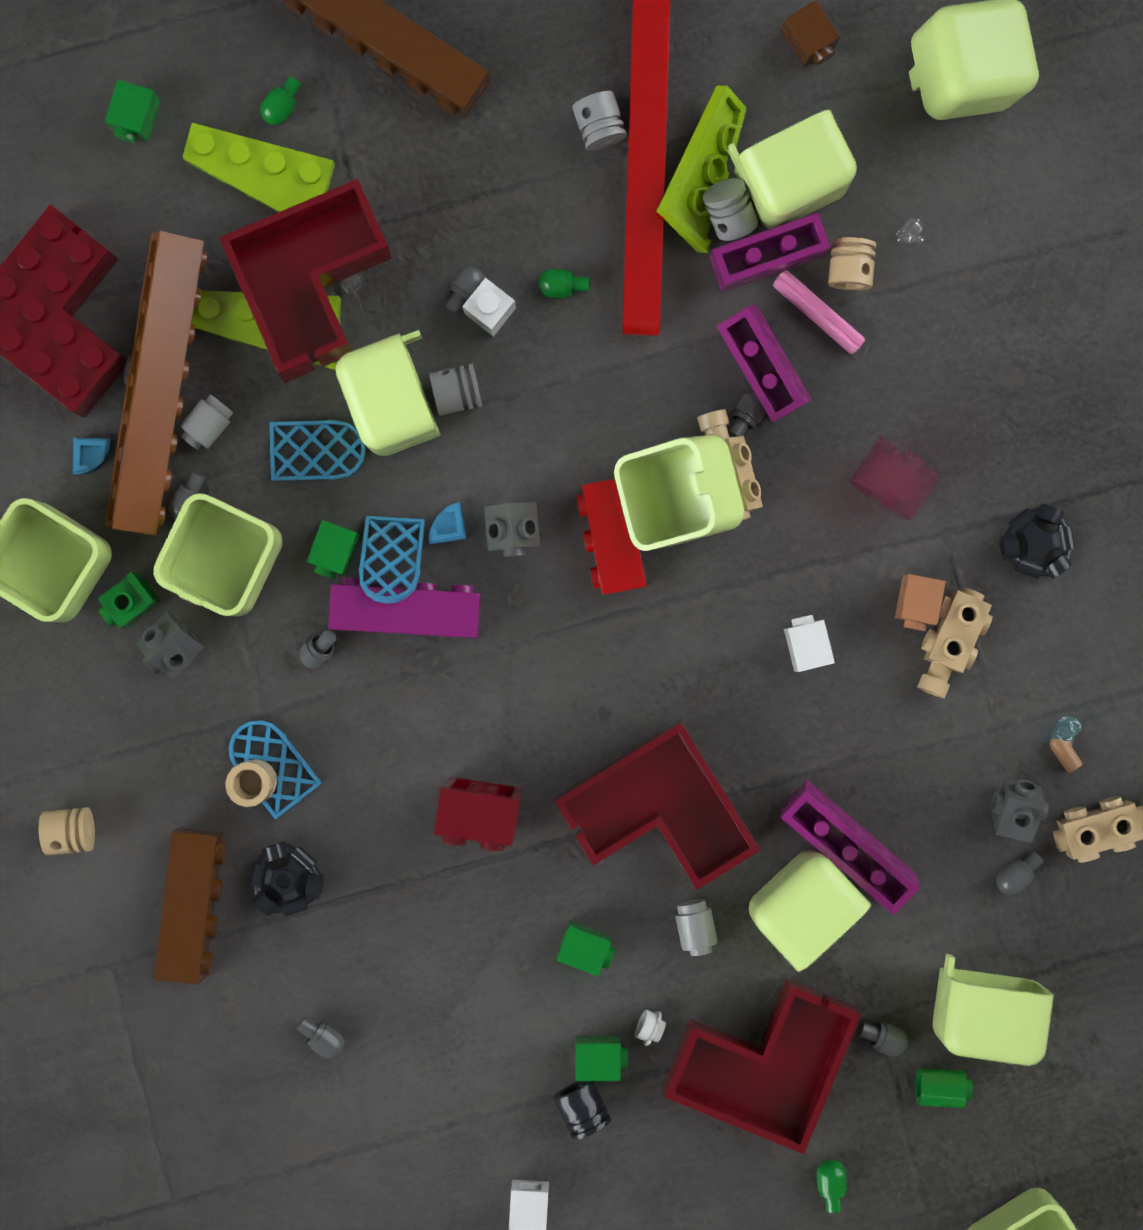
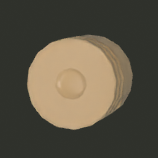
M857 237L833 239L832 246L834 248L831 250L833 257L830 259L828 285L836 289L852 291L871 289L873 286L875 261L872 259L875 258L876 254L874 251L876 249V242Z
M254 759L242 762L233 767L228 773L225 783L226 792L237 805L244 807L256 806L270 798L275 792L277 785L276 773L271 765L262 760Z
M84 807L81 809L74 808L72 810L63 809L42 812L39 818V841L45 855L73 853L74 851L76 853L83 852V850L85 852L92 851L95 843V825L91 809Z

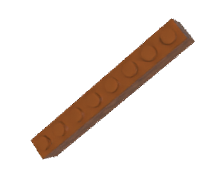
M163 231L151 234L104 526L108 528L156 535L157 528H161L164 523L165 507L161 506L163 491H168L171 482V471L167 470L169 455H174L176 450L177 435L173 433L175 419L180 418L183 409V398L179 397L181 382L185 383L189 372V362L185 360L187 346L192 345L195 335V325L191 324L193 309L196 310L198 308L201 298V289L197 287L199 273H203L207 262V252L203 251L204 241Z

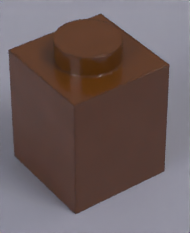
M817 0L787 17L781 29V32L803 67L808 66L812 62L820 65L835 54L833 49H835L840 38Z

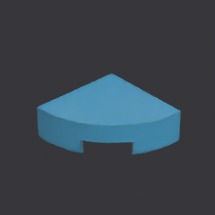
M73 438V475H86L100 468L111 453L113 440L105 438Z
M460 502L447 506L436 517L429 533L430 545L466 539Z

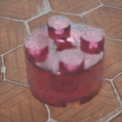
M878 437L854 473L850 483L868 498L871 495L880 502V506L903 519L913 520L936 486L940 476L923 466L925 461L908 450L901 455L896 452L897 447L882 437Z

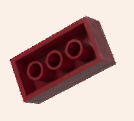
M450 777L440 788L434 835L442 836V843L464 846L467 840L481 842L480 848L504 851L505 845H513L516 835L523 787Z

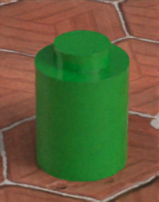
M918 1068L915 1081V1096L918 1106L963 1109L966 1101L972 1100L973 1084L970 1078H966L965 1071Z

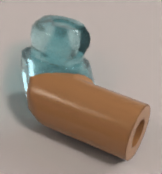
M1074 717L1059 719L1054 725L1050 740L1051 750L1067 773L1075 771L1083 764L1072 748L1075 736L1081 732V724Z

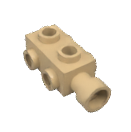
M726 409L698 416L697 419L701 432H705V435L719 436L727 443L744 506L743 520L751 518L749 511L761 508L763 505L760 498L761 488L755 479L751 464V451L745 442L744 436L729 438L726 427L729 425Z
M963 588L962 592L959 590L952 592L950 597L943 596L939 614L941 619L936 631L929 629L921 645V649L926 651L923 659L931 662L927 674H922L917 686L918 689L945 699L950 684L947 682L951 673H963L965 668L969 670L972 667L978 654V649L974 648L979 635L984 636L993 618V616L989 615L992 605L983 601V594L969 588ZM964 608H970L973 611L974 616L970 622L962 617ZM951 641L956 642L959 646V651L955 656L951 655L947 650V646Z
M1114 796L1099 801L1101 808L1087 812L1086 807L1082 806L1064 811L1065 818L1057 820L1059 830L1053 831L1054 840L1059 852L1066 851L1068 857L1073 860L1078 859V862L1083 863L1098 859L1100 857L1099 852L1112 848L1114 852L1135 848V842L1143 840V805L1136 807L1135 803L1128 800L1122 801L1121 796ZM1126 820L1127 830L1119 833L1117 831L1118 822ZM1086 830H1090L1092 833L1091 840L1082 843L1081 834Z

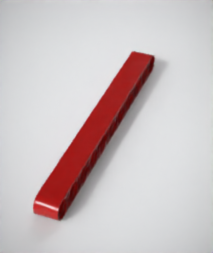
M633 0L622 335L659 336L664 218L657 210L664 197L670 0Z

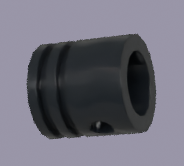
M594 1081L574 1082L553 1096L563 1121L567 1123L568 1131H571L570 1136L573 1140L590 1136L603 1129L612 1121L610 1114H607L608 1110L603 1105V1099Z

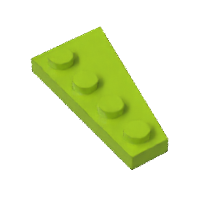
M727 85L715 87L657 210L680 236L699 253H708L711 244L707 234L712 222L706 209V204L703 201V194L712 185L728 179V145L734 143L735 147L737 146L747 109Z
M195 123L191 124L182 157L185 162L221 182L229 184L248 197L274 209L277 213L328 192L335 167L334 161Z
M201 290L199 306L196 310L193 309L191 324L195 325V330L253 345L268 351L243 292ZM328 296L340 323L341 298L339 296ZM319 361L314 363L317 365H321ZM338 361L324 367L336 371Z

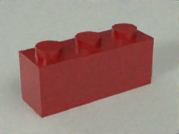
M611 479L582 485L583 494L576 495L580 517L587 516L590 530L583 531L587 553L594 552L596 566L590 567L593 588H601L602 595L645 588L646 580L640 549L630 539L616 480Z

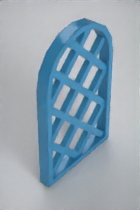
M331 419L325 421L269 422L271 481H332L351 476L358 471L364 462L365 444L361 441L357 429L347 422ZM307 425H321L313 434L304 427ZM329 425L345 427L337 434ZM277 426L295 427L286 435ZM324 428L334 436L326 447L316 439ZM299 429L309 437L301 447L297 446L290 439ZM348 429L353 430L358 436V439L351 446L342 438ZM274 430L283 437L276 447ZM312 441L322 449L313 460L304 452L305 448ZM337 441H340L348 449L339 459L329 451ZM286 442L296 450L288 460L278 452ZM359 444H361L362 448L361 455L354 450ZM350 453L359 459L351 470L342 463ZM300 454L309 462L301 473L291 465ZM325 454L335 462L327 472L316 464ZM275 456L284 463L276 473ZM338 466L346 472L339 475H331ZM287 467L296 475L279 477ZM312 467L322 474L319 476H305Z
M366 516L358 571L360 586L368 597L381 603H396L408 598L416 589L421 573L420 564L425 519ZM376 523L388 525L381 529ZM402 525H411L413 527L406 530ZM369 526L377 532L370 538H368ZM395 526L402 535L392 541L386 532ZM420 528L419 541H417L411 534ZM382 537L388 545L378 551L371 543ZM407 538L414 546L404 553L397 544ZM368 547L374 553V555H372L365 561L366 550ZM393 548L400 556L390 563L383 554ZM415 551H417L416 564L408 557ZM379 558L385 567L375 573L368 565ZM405 560L412 568L401 574L395 566ZM364 569L372 576L365 582L363 579ZM390 570L397 579L387 585L380 577ZM415 572L411 585L406 578ZM375 580L383 588L376 594L367 588ZM402 582L408 589L397 595L392 589ZM388 593L390 596L385 597L383 595Z
M263 720L250 721L240 726L232 735L229 743V758L234 767L238 765L235 757L244 758V762L249 759L280 762L279 776L276 775L278 780L277 794L273 793L270 797L276 798L275 810L266 800L262 802L275 820L292 806L300 803L305 796L322 784L317 775L288 740L286 734L273 723ZM262 724L267 726L265 737L252 736L253 725ZM248 727L247 735L239 734L244 728ZM271 728L279 734L282 740L270 738ZM236 739L247 740L245 753L234 752ZM251 740L265 742L263 755L250 754ZM269 743L283 744L281 758L268 756ZM287 746L298 760L286 758ZM285 763L298 764L297 778L284 776ZM303 767L314 780L302 779ZM283 781L296 782L295 796L281 794ZM301 783L313 784L312 787L299 796ZM281 799L294 800L279 812Z

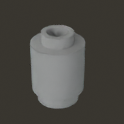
M210 394L205 401L201 399L179 425L184 430L181 437L197 450L202 445L209 449L231 423L228 419L233 412Z
M705 899L690 900L677 904L678 913L675 914L682 950L690 951L691 956L711 953L712 946L718 943L711 907H707Z

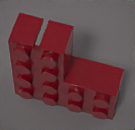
M358 179L219 237L277 373L284 383L315 371L313 363L317 361L324 367L338 361L343 355L351 352L324 288L392 259L388 245Z
M50 204L0 266V355L71 412L85 418L124 370V363L127 358L75 318L74 315L119 259Z
M680 721L554 798L555 805L571 831L577 828L578 824L581 827L579 831L575 832V837L593 866L655 827L659 828L696 890L761 851Z
M786 978L759 1046L690 1019L664 1082V1096L674 1102L805 1154L861 1014L853 1005L823 994L821 998L816 990Z

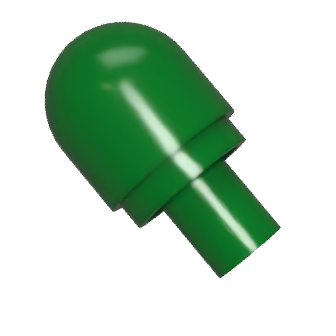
M289 76L281 88L275 86L273 90L271 89L260 106V114L263 120L270 125L283 124L295 109L294 105L297 101L293 97L302 84L292 76Z
M548 269L538 279V288L547 298L567 299V297H573V291L589 292V277L573 276V271H568V269Z
M826 1159L817 1168V1189L820 1196L826 1199V1211L837 1213L841 1211L840 1198L845 1196V1191L847 1190L846 1170L838 1160Z

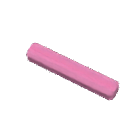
M783 271L773 283L774 288L848 353L854 354L863 345L864 337L789 271Z

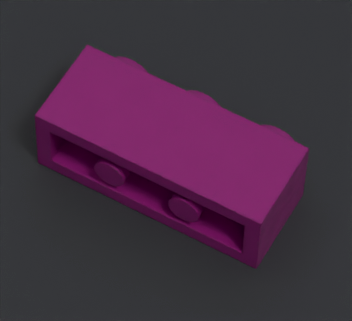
M815 213L713 249L709 260L721 293L825 257L831 247L819 213Z
M757 304L746 307L716 326L772 423L812 400Z

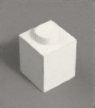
M486 277L462 306L465 315L493 337L516 309L515 300Z
M813 615L792 619L793 627L785 628L784 632L794 671L801 672L835 663L824 620L814 621Z
M512 1180L509 1230H546L549 1182Z

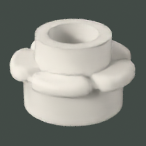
M645 1010L638 1021L635 1037L643 1040L645 1046L650 1045L651 1040L659 1042L663 1035L666 1022L661 1020L662 1015L659 1011L653 1013Z

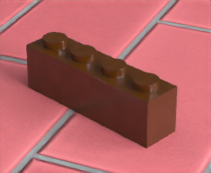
M178 828L172 831L154 980L199 985L206 978V975H211L214 953L209 952L210 938L216 937L218 929V916H213L215 901H220L223 890V880L218 879L219 864L224 865L227 856V843L222 842L223 833L188 828Z

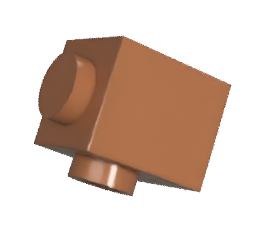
M911 574L903 575L894 619L904 620V628L926 631V625H938L946 581Z

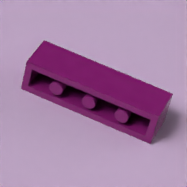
M341 578V585H331L328 629L479 638L481 594L473 593V586L451 585V592L436 591L437 584L417 583L416 589L408 598L400 602L386 604L374 601L368 597L360 586V579ZM383 580L387 585H389L391 582H393V581H385V580ZM379 583L377 587H367L375 594L383 589ZM399 583L392 590L398 595L407 589H400ZM386 593L383 596L388 597L390 595Z
M806 779L782 805L781 818L893 915L919 890L918 875L809 780Z

